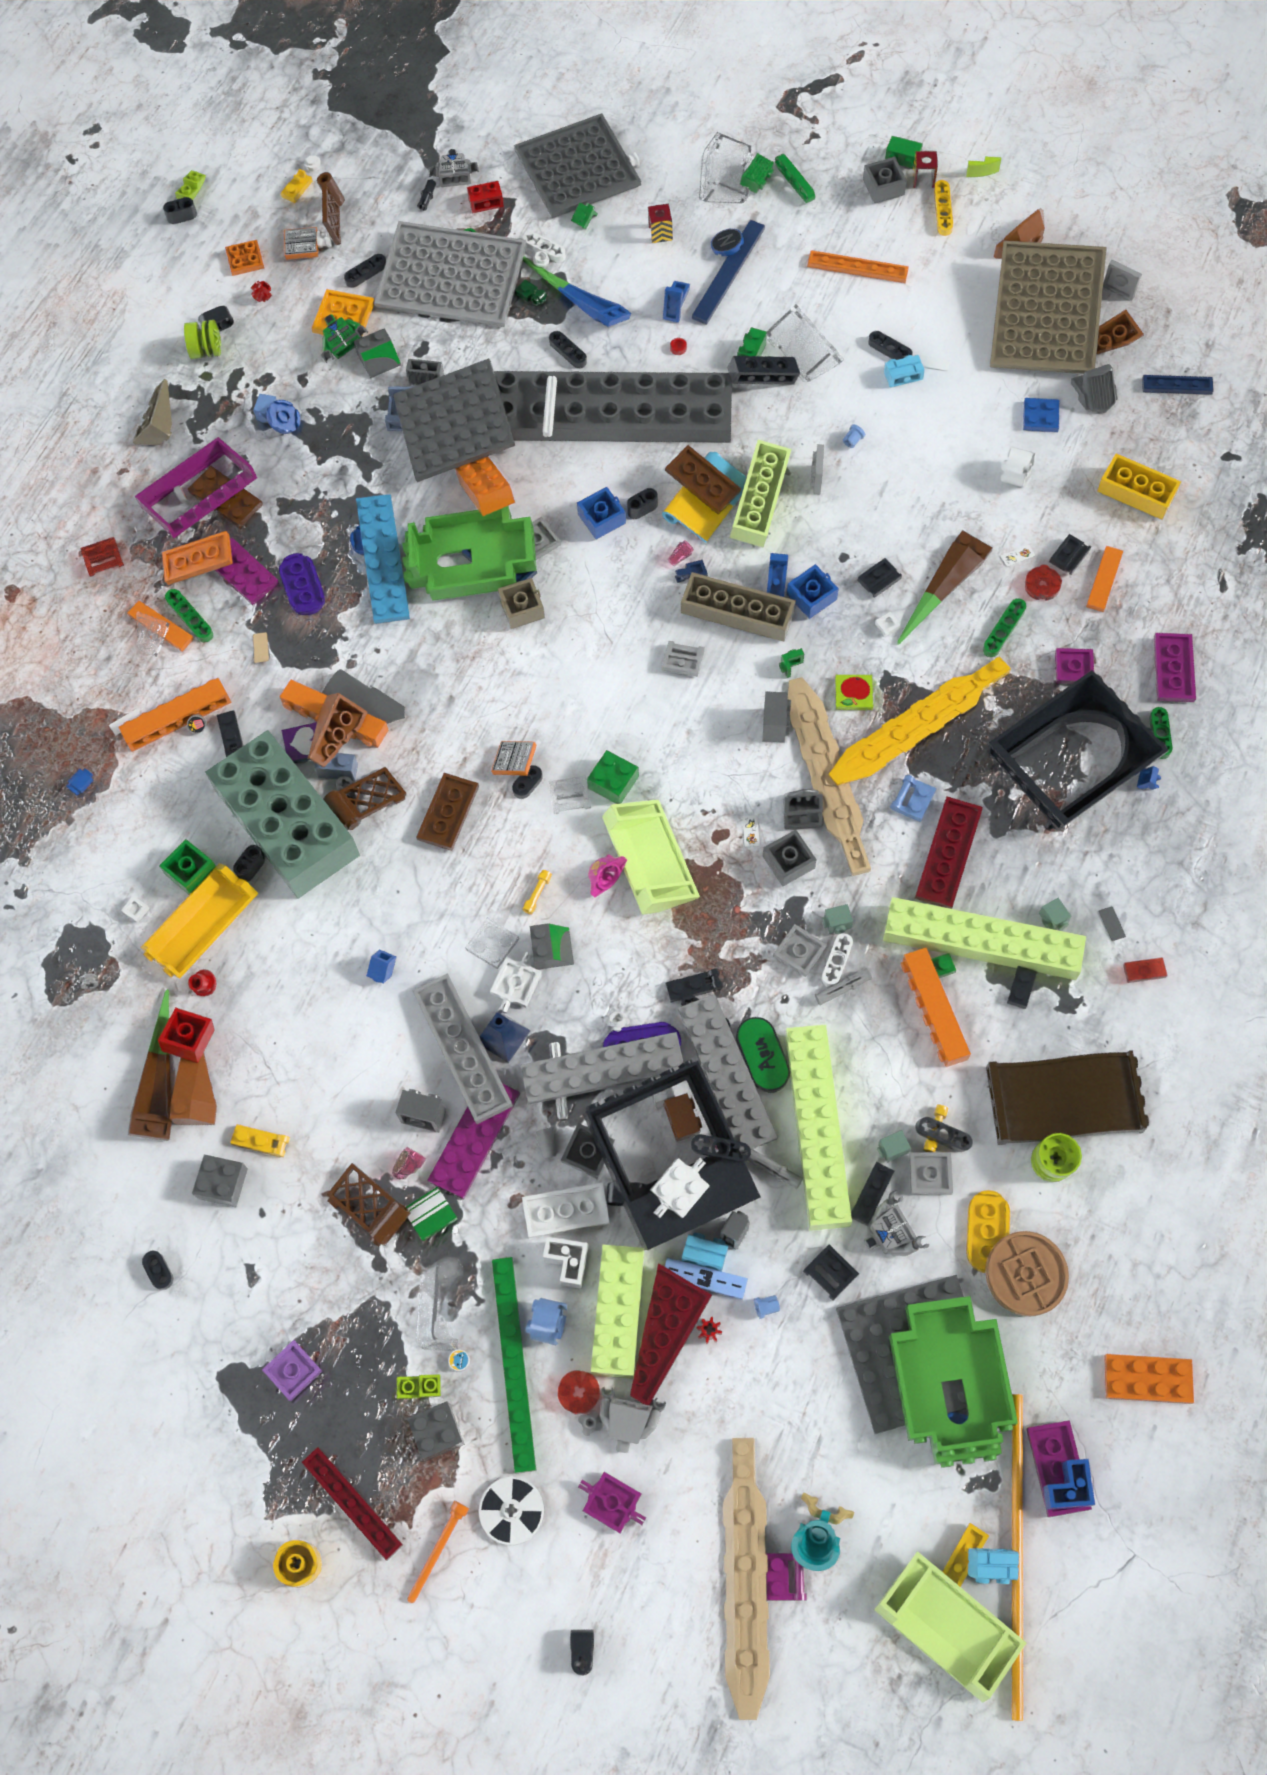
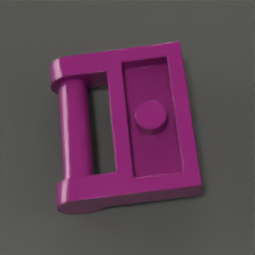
M766 1553L768 1557V1572L766 1573L767 1601H807V1593H804V1567L795 1560L793 1554ZM788 1561H795V1593H789Z

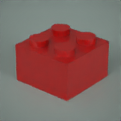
M175 1007L158 1039L161 1051L198 1063L215 1031L212 1019Z

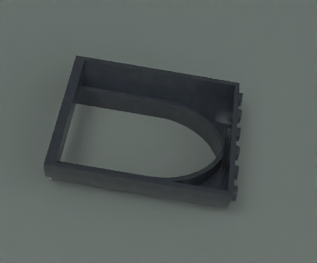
M1093 670L994 738L988 745L989 757H992L994 762L992 766L993 771L996 773L1002 768L1046 816L1048 821L1045 828L1048 831L1056 829V831L1061 830L1169 751L1165 743L1159 741L1153 731L1141 722L1140 717L1134 714L1128 708L1126 702L1121 701L1115 691L1103 682L1102 677ZM1091 722L1116 730L1121 742V758L1117 768L1108 777L1061 811L1014 760L1055 730L1069 724Z

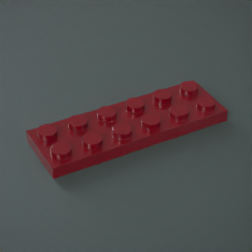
M946 796L914 899L944 908H953L983 810L982 806Z

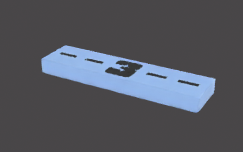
M667 1257L666 1268L701 1289L743 1300L748 1278Z

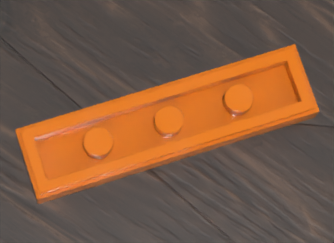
M1110 546L1105 547L1086 605L1087 608L1104 612L1123 550Z
M138 601L127 612L129 617L182 652L194 640L191 634L141 601Z

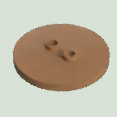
M1019 1231L1009 1234L993 1246L987 1257L985 1275L989 1290L1003 1308L1014 1314L1028 1317L1042 1315L1054 1309L1066 1294L1069 1283V1271L1066 1260L1060 1249L1050 1239L1041 1234L1030 1231Z

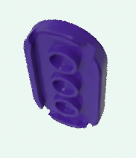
M293 553L286 556L279 566V574L291 608L297 614L305 616L317 613L325 603V595L312 559L301 553Z
M667 1022L622 1027L621 1031L612 1030L603 1042V1047L677 1032L681 1048V1035L676 1028Z

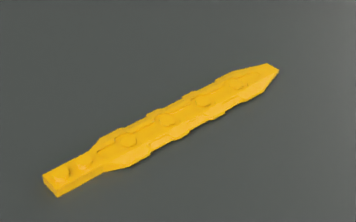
M999 656L972 675L950 679L941 685L937 691L923 700L920 699L911 705L910 709L895 719H890L880 729L847 748L828 776L837 786L872 776L901 753H906L915 747L916 743L943 728L944 724L977 705L982 691L1009 674L1011 668Z

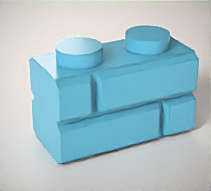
M908 355L903 359H891L886 362L884 374L891 388L923 380L924 367L919 355Z
M700 1233L688 1234L682 1261L722 1272L728 1245L725 1244L724 1240L713 1238V1241L705 1239V1235Z
M987 1548L968 1549V1575L975 1578L977 1583L988 1584L990 1579H996V1583L1010 1584V1580L1018 1579L1019 1554L1017 1551Z

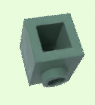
M1059 897L1042 906L1039 912L1046 928L1058 929L1059 931L1069 925L1068 922L1072 917Z
M848 904L825 909L822 922L824 928H828L829 934H841L847 929L852 928L853 919Z
M902 1130L880 1139L879 1147H877L880 1157L885 1158L887 1163L908 1154L911 1150Z

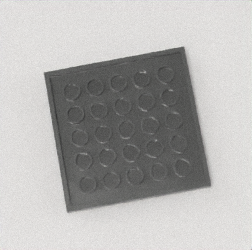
M602 113L514 145L515 152L552 218L576 210L579 203L584 205L586 203L593 204L641 186L638 174Z
M489 358L393 394L417 482L515 446L493 366Z
M957 1275L836 1308L874 1434L905 1426L889 1336L891 1333L909 1331L905 1310L907 1305L964 1297ZM962 1379L941 1382L947 1414L966 1409L967 1404Z

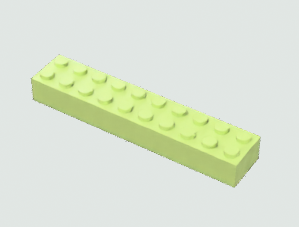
M892 897L883 941L921 949L927 948V950L949 953L950 955L1014 968L1021 966L1038 973L1077 980L1081 973L1086 936Z
M826 1025L786 1028L785 1038L809 1231L850 1227L852 1218Z

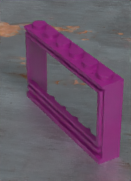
M217 437L135 495V498L140 507L161 525L172 538H175L256 480L257 476L253 467ZM224 455L243 470V472L236 475L170 524L152 508V506L172 493L174 487L182 486Z

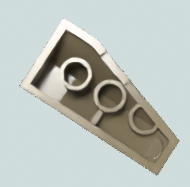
M166 379L155 388L148 403L149 408L142 417L144 419L142 426L139 425L133 439L134 444L160 445L164 440L167 441L172 434L170 432L172 419L169 390Z

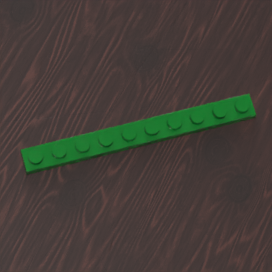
M513 1257L492 1259L515 1474L537 1471Z

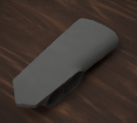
M339 669L332 676L322 691L325 695L340 693L366 710L367 714L379 718L387 724L405 718V707L377 688L366 686L342 669Z

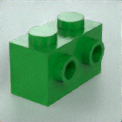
M751 327L749 332L744 335V344L739 347L737 356H761L766 346L767 332Z

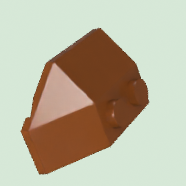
M1037 209L1014 228L1004 240L996 245L994 252L996 259H1002L1004 241L1042 242L1045 230L1043 209Z

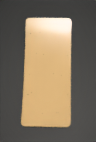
M267 633L253 634L254 663L269 661Z

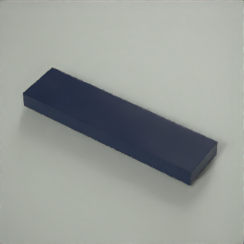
M1143 375L1142 391L1143 393L1212 395L1214 391L1213 377Z

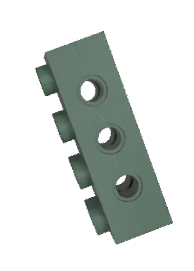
M266 730L205 771L215 792L255 844L261 848L265 857L297 899L360 856L351 834L269 730Z

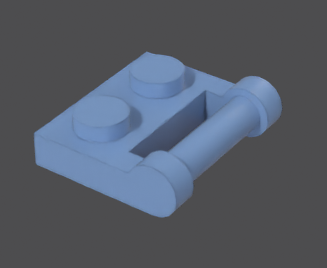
M905 775L904 783L895 801H892L890 808L921 822L935 794L936 788L916 780L911 775ZM911 786L915 790L907 807L902 805V802Z

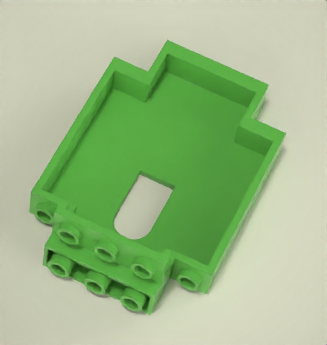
M509 505L485 516H482L479 510L425 517L422 533H418L415 522L408 523V531H405V542L402 543L403 551L406 554V557H403V564L406 568L404 580L408 582L410 589L425 587L426 593L430 594L432 601L496 592L499 588L516 583L517 573L537 571L534 527L531 517L512 519ZM466 549L471 551L472 563L449 567L438 565V559L443 555L459 553Z
M971 1296L907 1305L905 1310L909 1331L891 1333L889 1339L908 1441L914 1440V1444L926 1443L927 1438H930L934 1465L940 1464L941 1468L954 1466L953 1462L962 1461V1465L975 1463V1459L983 1458L984 1462L997 1460L996 1456L1002 1454L1000 1444L1003 1443L1002 1433H998L997 1428L1000 1429V1432L1013 1430L1012 1426L1018 1424L997 1319L975 1321ZM962 1379L968 1419L963 1424H955L948 1418L941 1382Z

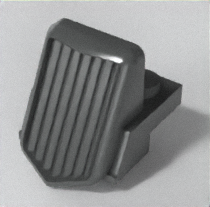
M1110 364L1088 370L1084 375L1071 378V385L1079 394L1078 400L1085 410L1090 409L1094 412L1106 413L1118 400L1113 368Z
M802 789L784 794L783 813L785 829L823 826V795L819 794L818 790Z

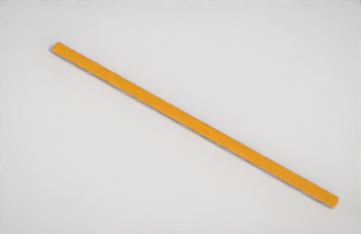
M1012 1394L1018 1421L1017 1425L1012 1426V1550L1017 1551L1019 1554L1018 1579L1012 1580V1631L1023 1639V1395ZM1023 1649L1012 1664V1720L1023 1721Z

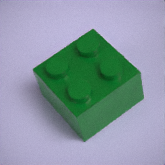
M606 750L587 778L588 789L616 804H621L639 777V767Z
M185 839L159 867L170 880L190 895L216 865L209 857Z

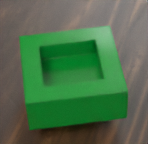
M949 953L931 959L939 978L956 973L957 970Z

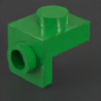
M579 203L571 221L587 229L593 215L597 217L598 213L594 211L595 207L589 203L585 205Z
M802 648L792 649L781 655L779 668L782 673H785L787 678L791 677V667L804 663L805 654Z

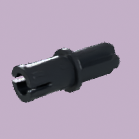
M428 179L424 190L421 191V198L417 204L420 210L424 206L423 211H426L430 200L433 199V192L436 187V182L433 179Z

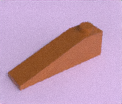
M1126 309L1099 326L1096 355L1130 345L1144 336V333Z
M340 693L327 695L320 710L308 759L321 767H325L338 753V750L350 740L349 738L361 728L367 711Z
M204 1053L198 1063L180 1058L169 1118L175 1125H215L217 1104Z

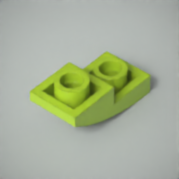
M985 156L984 161L968 160L966 177H983L999 172L1001 157Z
M191 170L183 178L184 184L175 192L176 198L189 197L193 200L200 191L206 175Z
M440 1374L396 1378L397 1400L441 1396Z

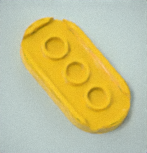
M992 1190L981 1191L971 1199L967 1216V1259L974 1269L985 1273L986 1261L991 1249L1000 1239L1010 1234L1009 1204L1001 1194Z

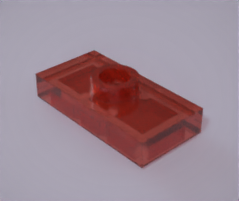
M1163 957L1125 962L1123 964L1127 983L1162 979L1168 976Z

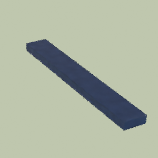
M753 220L748 222L742 232L744 238L743 246H740L738 252L726 258L693 312V320L708 324L765 230L764 224Z

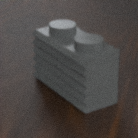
M408 359L406 366L408 383L417 385L443 376L442 362Z
M737 1211V1213L731 1212L720 1231V1239L724 1240L726 1245L735 1250L738 1249L749 1230L750 1222L748 1216L741 1211Z

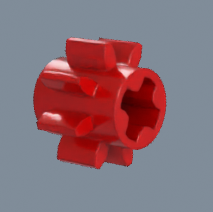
M257 281V283L255 282L251 286L253 290L251 295L258 302L268 301L272 296L270 293L271 287L265 281Z
M713 1317L710 1318V1321H705L702 1318L703 1325L696 1327L698 1331H701L698 1339L704 1337L706 1344L712 1339L716 1343V1335H722V1331L717 1330L721 1323L717 1322L715 1324ZM708 1326H712V1330L715 1331L711 1332V1335H707L706 1330H704L708 1329Z

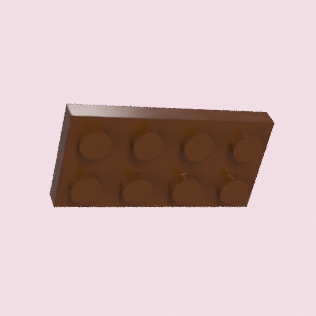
M689 445L665 467V471L718 515L741 492V488Z
M210 466L188 488V492L202 501L231 479ZM243 488L214 509V511L238 528H241L263 506V503Z
M443 773L416 836L417 840L452 851L478 791L479 783Z

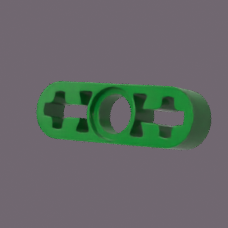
M1156 707L1149 716L1150 728L1159 741L1164 742L1169 750L1159 759H1167L1173 750L1169 716L1165 708ZM1156 714H1159V716L1162 717L1160 720V724H1158L1159 718L1158 716H1156ZM1156 730H1164L1166 736H1158Z

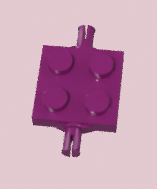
M603 1472L601 1478L594 1486L583 1479L581 1480L578 1488L589 1494L588 1501L582 1510L584 1513L620 1534L626 1523L631 1519L641 1526L644 1522L640 1519L645 1521L647 1517L635 1511L636 1504L642 1493L606 1472Z

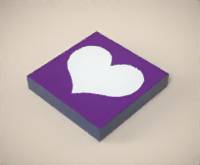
M317 722L281 730L285 751L294 763L310 760L308 756Z

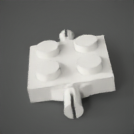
M526 951L522 961L505 958L490 990L492 995L503 1000L499 1009L500 1012L506 1014L510 1003L527 1008L542 975V971L529 965L533 956L532 953Z
M676 1158L651 1188V1191L661 1202L660 1206L653 1212L655 1215L661 1218L665 1211L670 1209L683 1218L710 1185L698 1173L706 1164L701 1158H698L692 1167Z

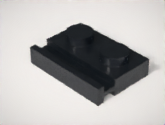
M1069 534L1052 555L1049 563L1063 571H1068L1072 575L1089 553L1092 546L1085 545V542Z
M884 558L858 576L857 581L875 598L901 580L902 574H899L897 569Z

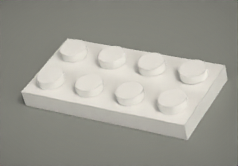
M603 1182L522 1197L529 1239L610 1224Z

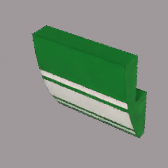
M438 1187L406 1206L411 1212L408 1219L422 1241L430 1238L458 1219Z

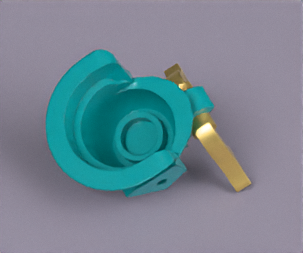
M803 1493L801 1499L807 1504L809 1513L815 1518H819V1520H810L806 1525L800 1523L799 1529L794 1534L791 1542V1551L795 1560L804 1568L812 1571H824L834 1566L840 1555V1538L835 1535V1530L828 1522L835 1525L840 1524L844 1519L853 1518L854 1511L845 1510L839 1506L838 1514H832L816 1507L817 1497H811Z

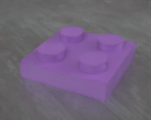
M295 1340L288 1344L262 1369L289 1401H292L322 1372L319 1366Z

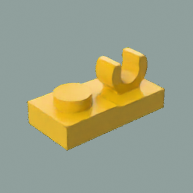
M298 169L297 174H294L293 179L282 190V198L296 203L313 182L312 177L306 175L304 170Z

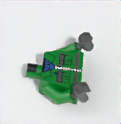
M333 314L328 315L324 319L328 326L323 329L322 358L326 363H328L327 360L329 358L334 360V356L337 359L341 358L355 348V340L363 339V333L366 332L368 334L369 332L356 321L351 319L344 320L342 317L336 320Z

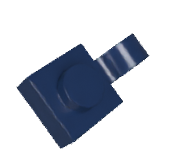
M703 559L686 563L685 569L675 570L676 582L680 583L690 578L692 572L708 576Z

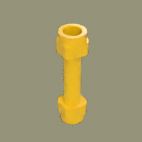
M542 870L539 873V881L530 899L525 901L522 908L527 914H533L537 907L536 902L545 884H549L552 876L549 871Z
M937 1104L934 1112L935 1120L942 1122L946 1118L949 1108ZM926 1139L923 1151L935 1152L938 1143Z

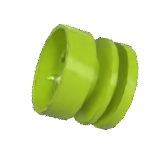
M209 320V324L206 321H202L201 329L197 322L184 323V337L190 359L203 358L204 350L208 357H212V353L215 357L221 355V336L215 320Z
M1062 1133L1051 1134L1037 1144L1031 1155V1165L1036 1175L1049 1182H1060L1078 1169L1082 1160L1081 1148L1076 1140Z

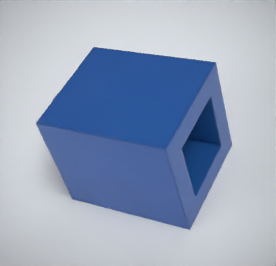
M379 949L371 956L366 976L375 982L384 984L392 977L397 956Z

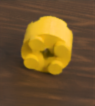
M291 1540L284 1543L276 1552L273 1561L275 1576L280 1582L290 1587L301 1588L308 1586L315 1581L322 1569V1560L317 1548L302 1540ZM296 1559L301 1560L300 1568L293 1566L296 1564Z

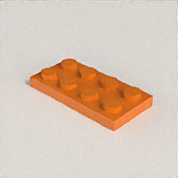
M227 531L162 552L164 578L168 585L233 564L230 537Z
M1117 1354L1104 1355L1106 1399L1194 1403L1192 1359Z

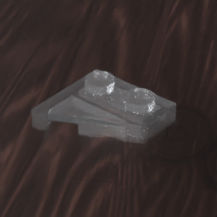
M137 612L138 650L157 657L170 623Z

